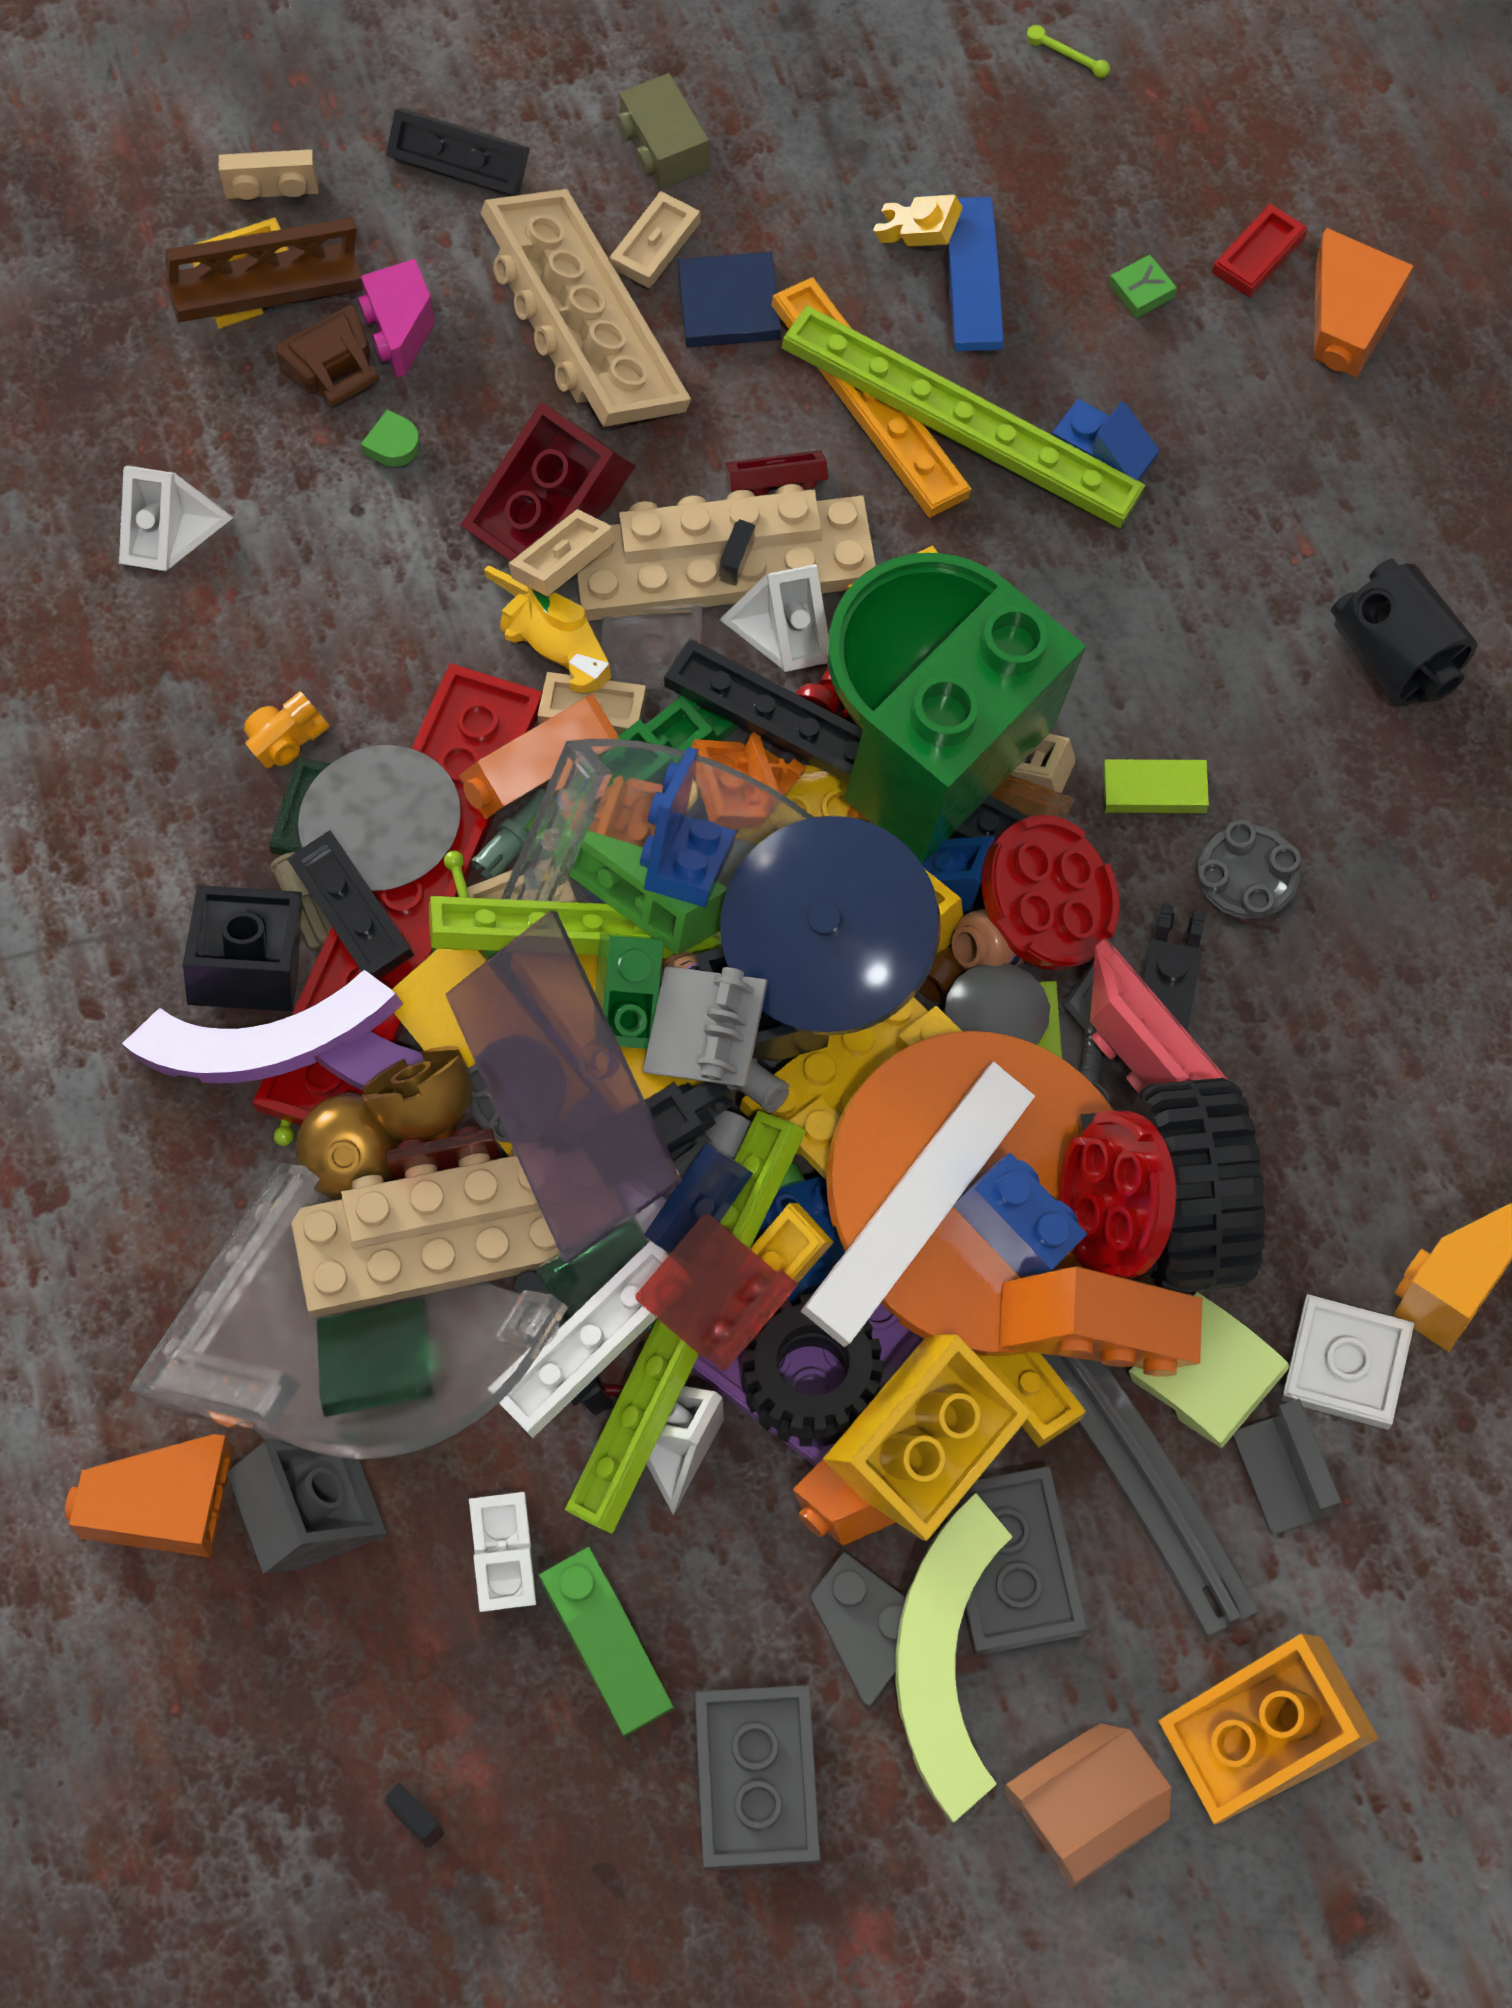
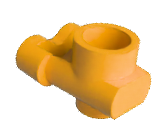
M301 691L283 704L284 708L280 712L276 707L265 706L253 712L244 724V732L249 738L245 743L267 770L275 764L284 766L291 763L298 756L301 745L310 739L314 741L330 728L327 721Z

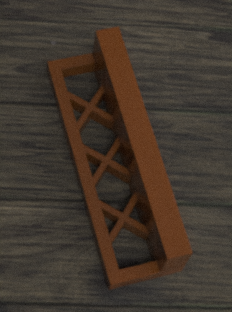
M353 217L166 249L165 284L177 322L362 290V273L354 252L356 226ZM342 237L341 242L321 245L327 239ZM294 246L289 251L274 253L281 247ZM247 254L240 260L228 261L235 255ZM200 262L194 268L179 270V265Z

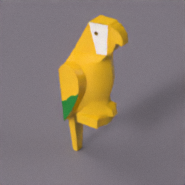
M489 565L484 569L485 577L515 596L501 610L500 629L504 634L505 640L511 641L514 644H517L519 641L528 642L543 658L568 669L571 680H569L570 690L574 692L590 693L598 691L611 679L609 662L591 629L583 606L555 592L547 597L512 579L511 575Z

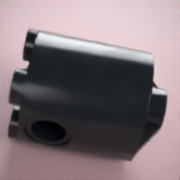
M1394 559L1386 560L1370 573V582L1356 593H1348L1334 603L1331 608V613L1336 618L1334 626L1396 706H1407L1419 702L1426 697L1433 702L1441 700L1452 693L1463 682L1464 675L1461 670L1474 656L1478 644L1415 564L1406 563L1398 565Z

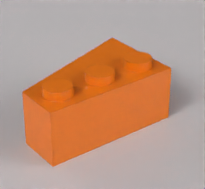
M1077 1266L1010 1280L1002 1284L999 1348L1098 1361L1113 1367H1142L1143 1373L1150 1376L1177 1375L1178 1367L1200 1364L1202 1298Z

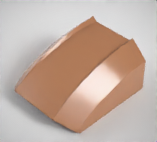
M1100 1723L1007 1783L1003 1794L1015 1811H1020L1058 1865V1872L1069 1888L1073 1890L1170 1820L1172 1787L1130 1729Z

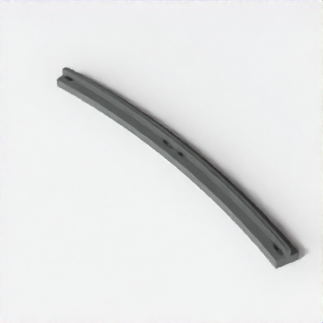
M797 1056L779 1061L757 1059V1063L774 1075ZM1042 1354L1086 1410L1082 1420L1077 1422L1076 1426L1105 1467L1139 1521L1174 1581L1205 1640L1256 1617L1258 1610L1224 1548L1166 1453L1107 1366L1098 1361ZM1207 1589H1210L1223 1613V1616L1220 1618L1215 1614L1204 1593Z

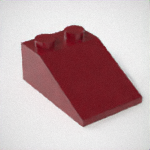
M540 402L461 523V526L511 562L575 510L578 509L594 518H598L611 505L636 466L573 421Z

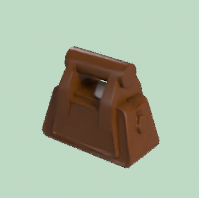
M351 305L340 309L276 346L281 373L308 393L317 391L330 408L380 381L374 367L371 364L368 365L370 347L367 335L362 329L356 309ZM353 371V373H352L351 375H349V376L343 378L342 380H340V381H338V382H336V383H334V384L332 383V382H334V381L340 379L341 377H343V376H345V375H347V374H349L350 372Z

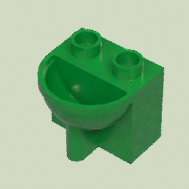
M914 553L887 560L873 567L858 578L840 600L831 622L827 642V662L833 686L849 715L863 730L844 800L871 823L887 830L900 839L923 865L1054 729L1086 645L1000 575L972 560L944 553Z

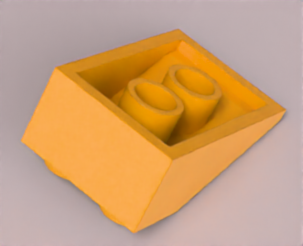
M1512 1203L1442 1237L1431 1254L1421 1248L1394 1292L1402 1300L1393 1316L1414 1322V1330L1450 1352L1512 1262Z
M1302 1633L1158 1720L1214 1824H1219L1331 1768L1379 1739L1322 1637Z

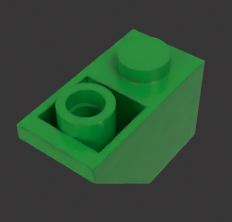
M600 933L595 982L597 1039L599 1045L648 1048L659 996L664 940L652 937Z

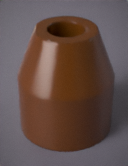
M952 947L937 953L932 969L919 989V992L932 1002L945 1003L946 996L955 980L965 973L964 967L955 959Z

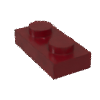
M822 450L725 462L727 480L731 492L748 490L753 492L755 496H761L769 493V487L796 484L801 486L803 490L817 487V481L829 480L827 460Z

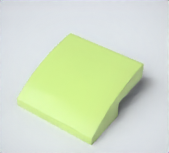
M1196 1292L1194 1296L1202 1298L1200 1364L1178 1367L1177 1375L1169 1377L1146 1375L1143 1373L1142 1367L1134 1366L1129 1370V1374L1133 1383L1173 1408L1180 1422L1222 1449L1289 1369V1364L1244 1324Z

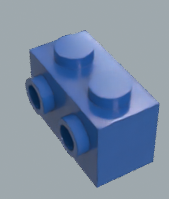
M1008 1153L989 1167L959 1197L953 1207L1020 1278L1048 1273L1069 1254L1087 1233L1078 1224L1077 1216L1073 1210L1065 1203L1055 1200L1039 1183L1040 1180L1035 1170L1026 1162L1017 1160L1011 1153Z

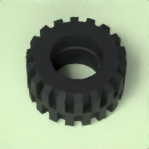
M812 1294L800 1295L799 1304L793 1306L788 1298L777 1303V1310L774 1314L767 1310L759 1317L758 1328H752L747 1337L742 1367L743 1392L746 1391L747 1394L746 1404L751 1413L757 1412L759 1414L758 1423L766 1431L771 1427L777 1429V1438L787 1443L791 1436L801 1438L800 1446L812 1447L813 1439L822 1438L824 1446L836 1443L837 1435L840 1433L844 1434L878 1394L883 1373V1361L880 1360L881 1344L879 1338H872L873 1326L867 1320L852 1342L843 1347L801 1312L802 1308L812 1297ZM802 1347H818L829 1351L840 1361L845 1371V1377L838 1387L828 1393L806 1395L795 1391L786 1384L779 1373V1364L793 1350Z

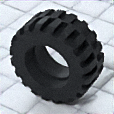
M1225 1078L1149 1084L1137 1094V1098H1135L1133 1103V1109H1135V1113L1147 1118L1163 1137L1172 1159L1176 1181V1207L1173 1226L1167 1244L1157 1260L1158 1271L1150 1275V1277L1154 1279V1284L1157 1287L1180 1293L1243 1287L1258 1275V1269L1261 1268L1263 1260L1261 1252L1265 1245V1235L1263 1232L1265 1223V1207L1263 1206L1264 1184L1260 1170L1261 1158L1259 1146H1257L1255 1139L1256 1131L1253 1119L1249 1116V1106L1246 1098L1242 1097V1090L1239 1086Z

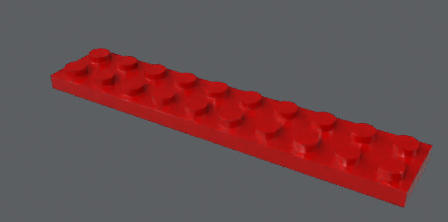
M449 663L411 749L429 756L440 764L449 774L457 789L461 809L460 823L456 837L448 852L458 851L463 855L464 864L461 868L465 882H467L473 868L471 859L480 852L495 815L485 820L480 810L470 804L464 793V784L459 775L477 761L533 729L538 718L543 692ZM444 857L432 870L411 883L393 889L372 891L415 955L378 979L391 990L432 954L433 948L430 945L429 928L430 896L459 897L452 871L445 866ZM332 926L292 1016L332 996L362 972ZM393 1013L380 1025L371 1030V1032L397 1044L404 1025ZM318 1062L282 1075L263 1079L253 1100V1106L258 1112L301 1126L310 1110L327 1097L347 1092L359 1094L358 1096L365 1095V1093L332 1074Z

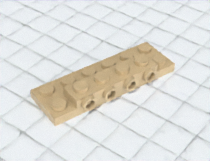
M568 189L485 200L480 214L500 247L498 256L494 261L496 279L502 285L509 284L515 295L514 307L517 316L521 320L529 319L535 330L534 341L537 351L543 356L549 355L556 366L555 380L559 389L564 392L570 391L576 403L589 401L603 427L686 412L691 401L689 394Z
M788 484L781 486L776 490L775 494L755 496L751 491L738 490L729 494L726 500L706 502L703 497L688 496L681 499L677 506L658 508L656 504L648 501L635 503L630 507L629 511L619 512L620 524L611 525L613 526L616 542L577 573L581 606L584 608L587 620L594 621L736 604L766 574L816 564L818 568L821 593L846 591L848 585L854 583L876 565L864 496L817 501L815 489L804 491L799 485ZM741 519L755 524L756 527L752 549L738 584L734 586L720 581L719 566L734 524Z
M539 1142L521 1144L512 1149L511 1157L492 1161L489 1154H471L458 1161V1168L437 1171V1167L433 1164L417 1165L405 1172L404 1179L385 1183L383 1177L379 1175L360 1177L351 1183L352 1189L341 1191L342 1199L289 1210L309 1317L315 1318L520 1275L521 1272L525 1273L527 1270L529 1272L533 1270L539 1271L632 1251V1242L619 1186L613 1189L609 1188L585 1149L557 1155L556 1147L544 1150L543 1144Z

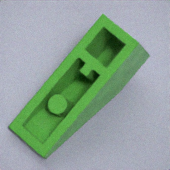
M579 827L570 831L564 873L650 936L664 940V946L676 955L683 953L720 931L721 911L728 889L717 881L706 908L644 890L648 868L640 866L643 847Z
M587 1547L540 1573V1581L547 1598L623 1737L630 1735L674 1710L617 1596L590 1548Z

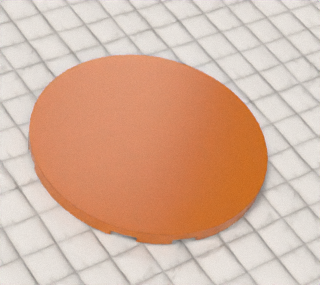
M965 1031L933 1036L914 1043L897 1052L875 1069L849 1099L839 1118L829 1150L826 1175L827 1200L832 1225L837 1228L839 1238L846 1252L978 1077L993 1061L1035 1095V1097L965 1191L989 1167L1008 1153H1011L1017 1160H1022L1030 1165L1037 1173L1040 1180L1039 1183L1055 1200L1059 1201V1180L1062 1163L1072 1138L1080 1137L1078 1127L1080 1114L1114 1110L1099 1090L1083 1074L1057 1055L1031 1042L993 1032ZM952 1207L881 1303L899 1319L898 1322L902 1326L922 1338L932 1337L935 1334L958 1335L976 1355L1010 1356L1029 1353L999 1348L1002 1284L1006 1281L1020 1279V1277L962 1215ZM1075 1247L1052 1271L1076 1266L1083 1268L1072 1253Z

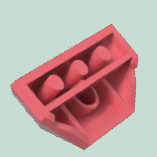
M1103 939L1096 945L1090 1022L1097 1031L1091 1035V1038L1110 1060L1119 1055L1132 1070L1125 1077L1137 1093L1149 1084L1213 1078L1229 1080L1108 939Z

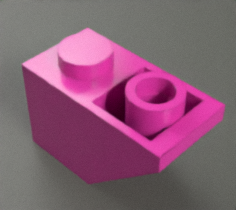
M416 259L362 275L361 279L365 295L357 297L365 324L374 323L378 333L372 334L379 359L381 362L390 361L396 378L406 375L435 325L430 293Z

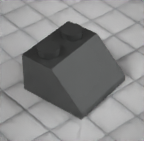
M350 1434L266 1441L226 1472L263 1574L306 1569L378 1540L387 1534Z

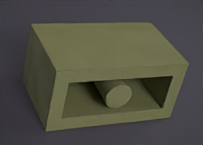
M670 73L619 92L620 113L615 115L618 130L624 141H632L641 171L644 175L651 174L660 190L710 170L709 139Z

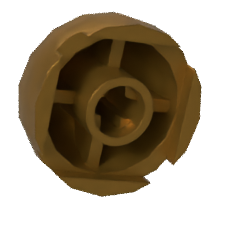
M442 1046L422 1051L421 1055L424 1062L407 1066L405 1059H402L376 1074L363 1087L365 1095L362 1096L372 1117L383 1132L393 1139L405 1142L425 1141L427 1146L443 1143L455 1135L456 1130L454 1126L464 1119L473 1101V1083L459 1049L454 1046Z
M347 1092L327 1097L310 1110L297 1134L295 1153L301 1174L315 1191L332 1200L342 1199L341 1191L352 1189L351 1183L363 1176L379 1175L383 1177L384 1183L392 1181L402 1161L405 1141L393 1139L383 1132L372 1117L363 1096H358L359 1094Z

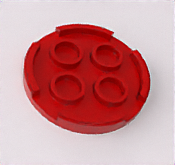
M1036 815L1025 818L999 833L986 853L982 868L981 885L984 905L989 919L1004 937L1009 948L1031 965L1046 970L1061 971L1072 969L1091 961L1095 957L1096 945L1103 939H1109L1114 936L1119 919L1120 901L1110 863L1104 864L1095 848L1084 837L1086 832L1068 820L1051 815Z
M1108 1110L1095 1114L1094 1120L1088 1125L1082 1135L1072 1138L1062 1163L1059 1180V1201L1065 1203L1073 1210L1077 1216L1078 1224L1087 1233L1072 1252L1082 1267L1125 1279H1132L1149 1270L1158 1260L1167 1244L1175 1215L1176 1181L1169 1150L1157 1128L1147 1118L1138 1113Z

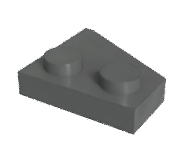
M843 1552L810 1595V1602L821 1624L825 1627L832 1641V1646L858 1693L862 1706L870 1711L896 1676V1645L900 1618L906 1597Z

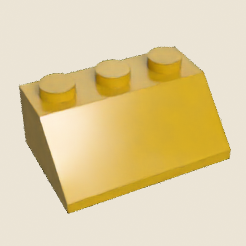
M935 1334V1336L923 1339L826 1454L823 1460L861 1499L921 1540L927 1541L1032 1412L958 1335Z

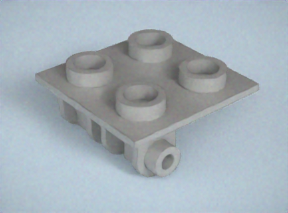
M665 966L643 1072L746 1087L768 980L744 977L743 971L729 967L722 968V973Z

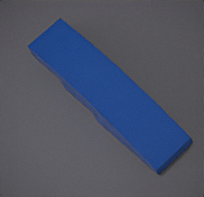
M992 197L957 198L963 209L947 244L949 302L955 351L1003 350L1001 294Z

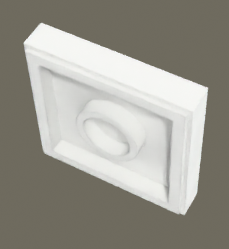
M1307 1294L1303 1303L1281 1401L1290 1402L1300 1399L1305 1408L1389 1430L1394 1419L1414 1322Z

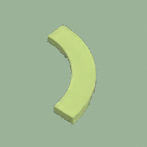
M977 1493L973 1494L949 1518L930 1544L907 1592L900 1618L896 1645L897 1698L901 1720H903L907 1740L923 1781L933 1799L951 1823L959 1819L997 1785L984 1767L969 1738L958 1702L955 1679L956 1646L964 1609L984 1569L997 1552L1013 1537Z

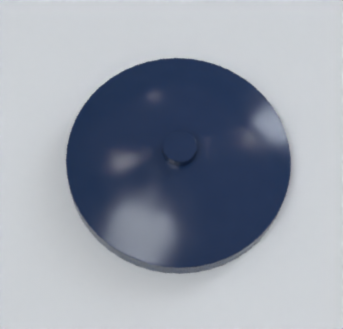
M822 816L804 819L777 830L761 841L744 858L733 875L724 897L720 921L722 949L727 966L743 971L744 977L768 980L762 1012L788 1028L804 1033L827 1036L844 1035L871 1028L902 1009L916 995L932 969L937 955L941 930L940 910L934 887L926 870L915 854L900 839L887 830L860 819L843 816Z

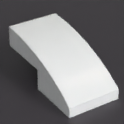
M526 1492L469 1499L479 1611L536 1605Z

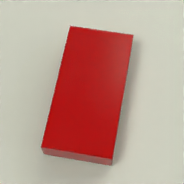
M1269 203L1213 265L1212 274L1251 298L1306 238L1308 227Z

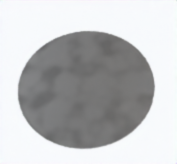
M394 745L362 748L348 753L331 763L312 782L304 796L299 812L298 828L302 847H305L331 830L371 891L397 888L417 880L432 870L452 846L460 823L461 809L458 792L454 782L444 768L435 760L417 750Z

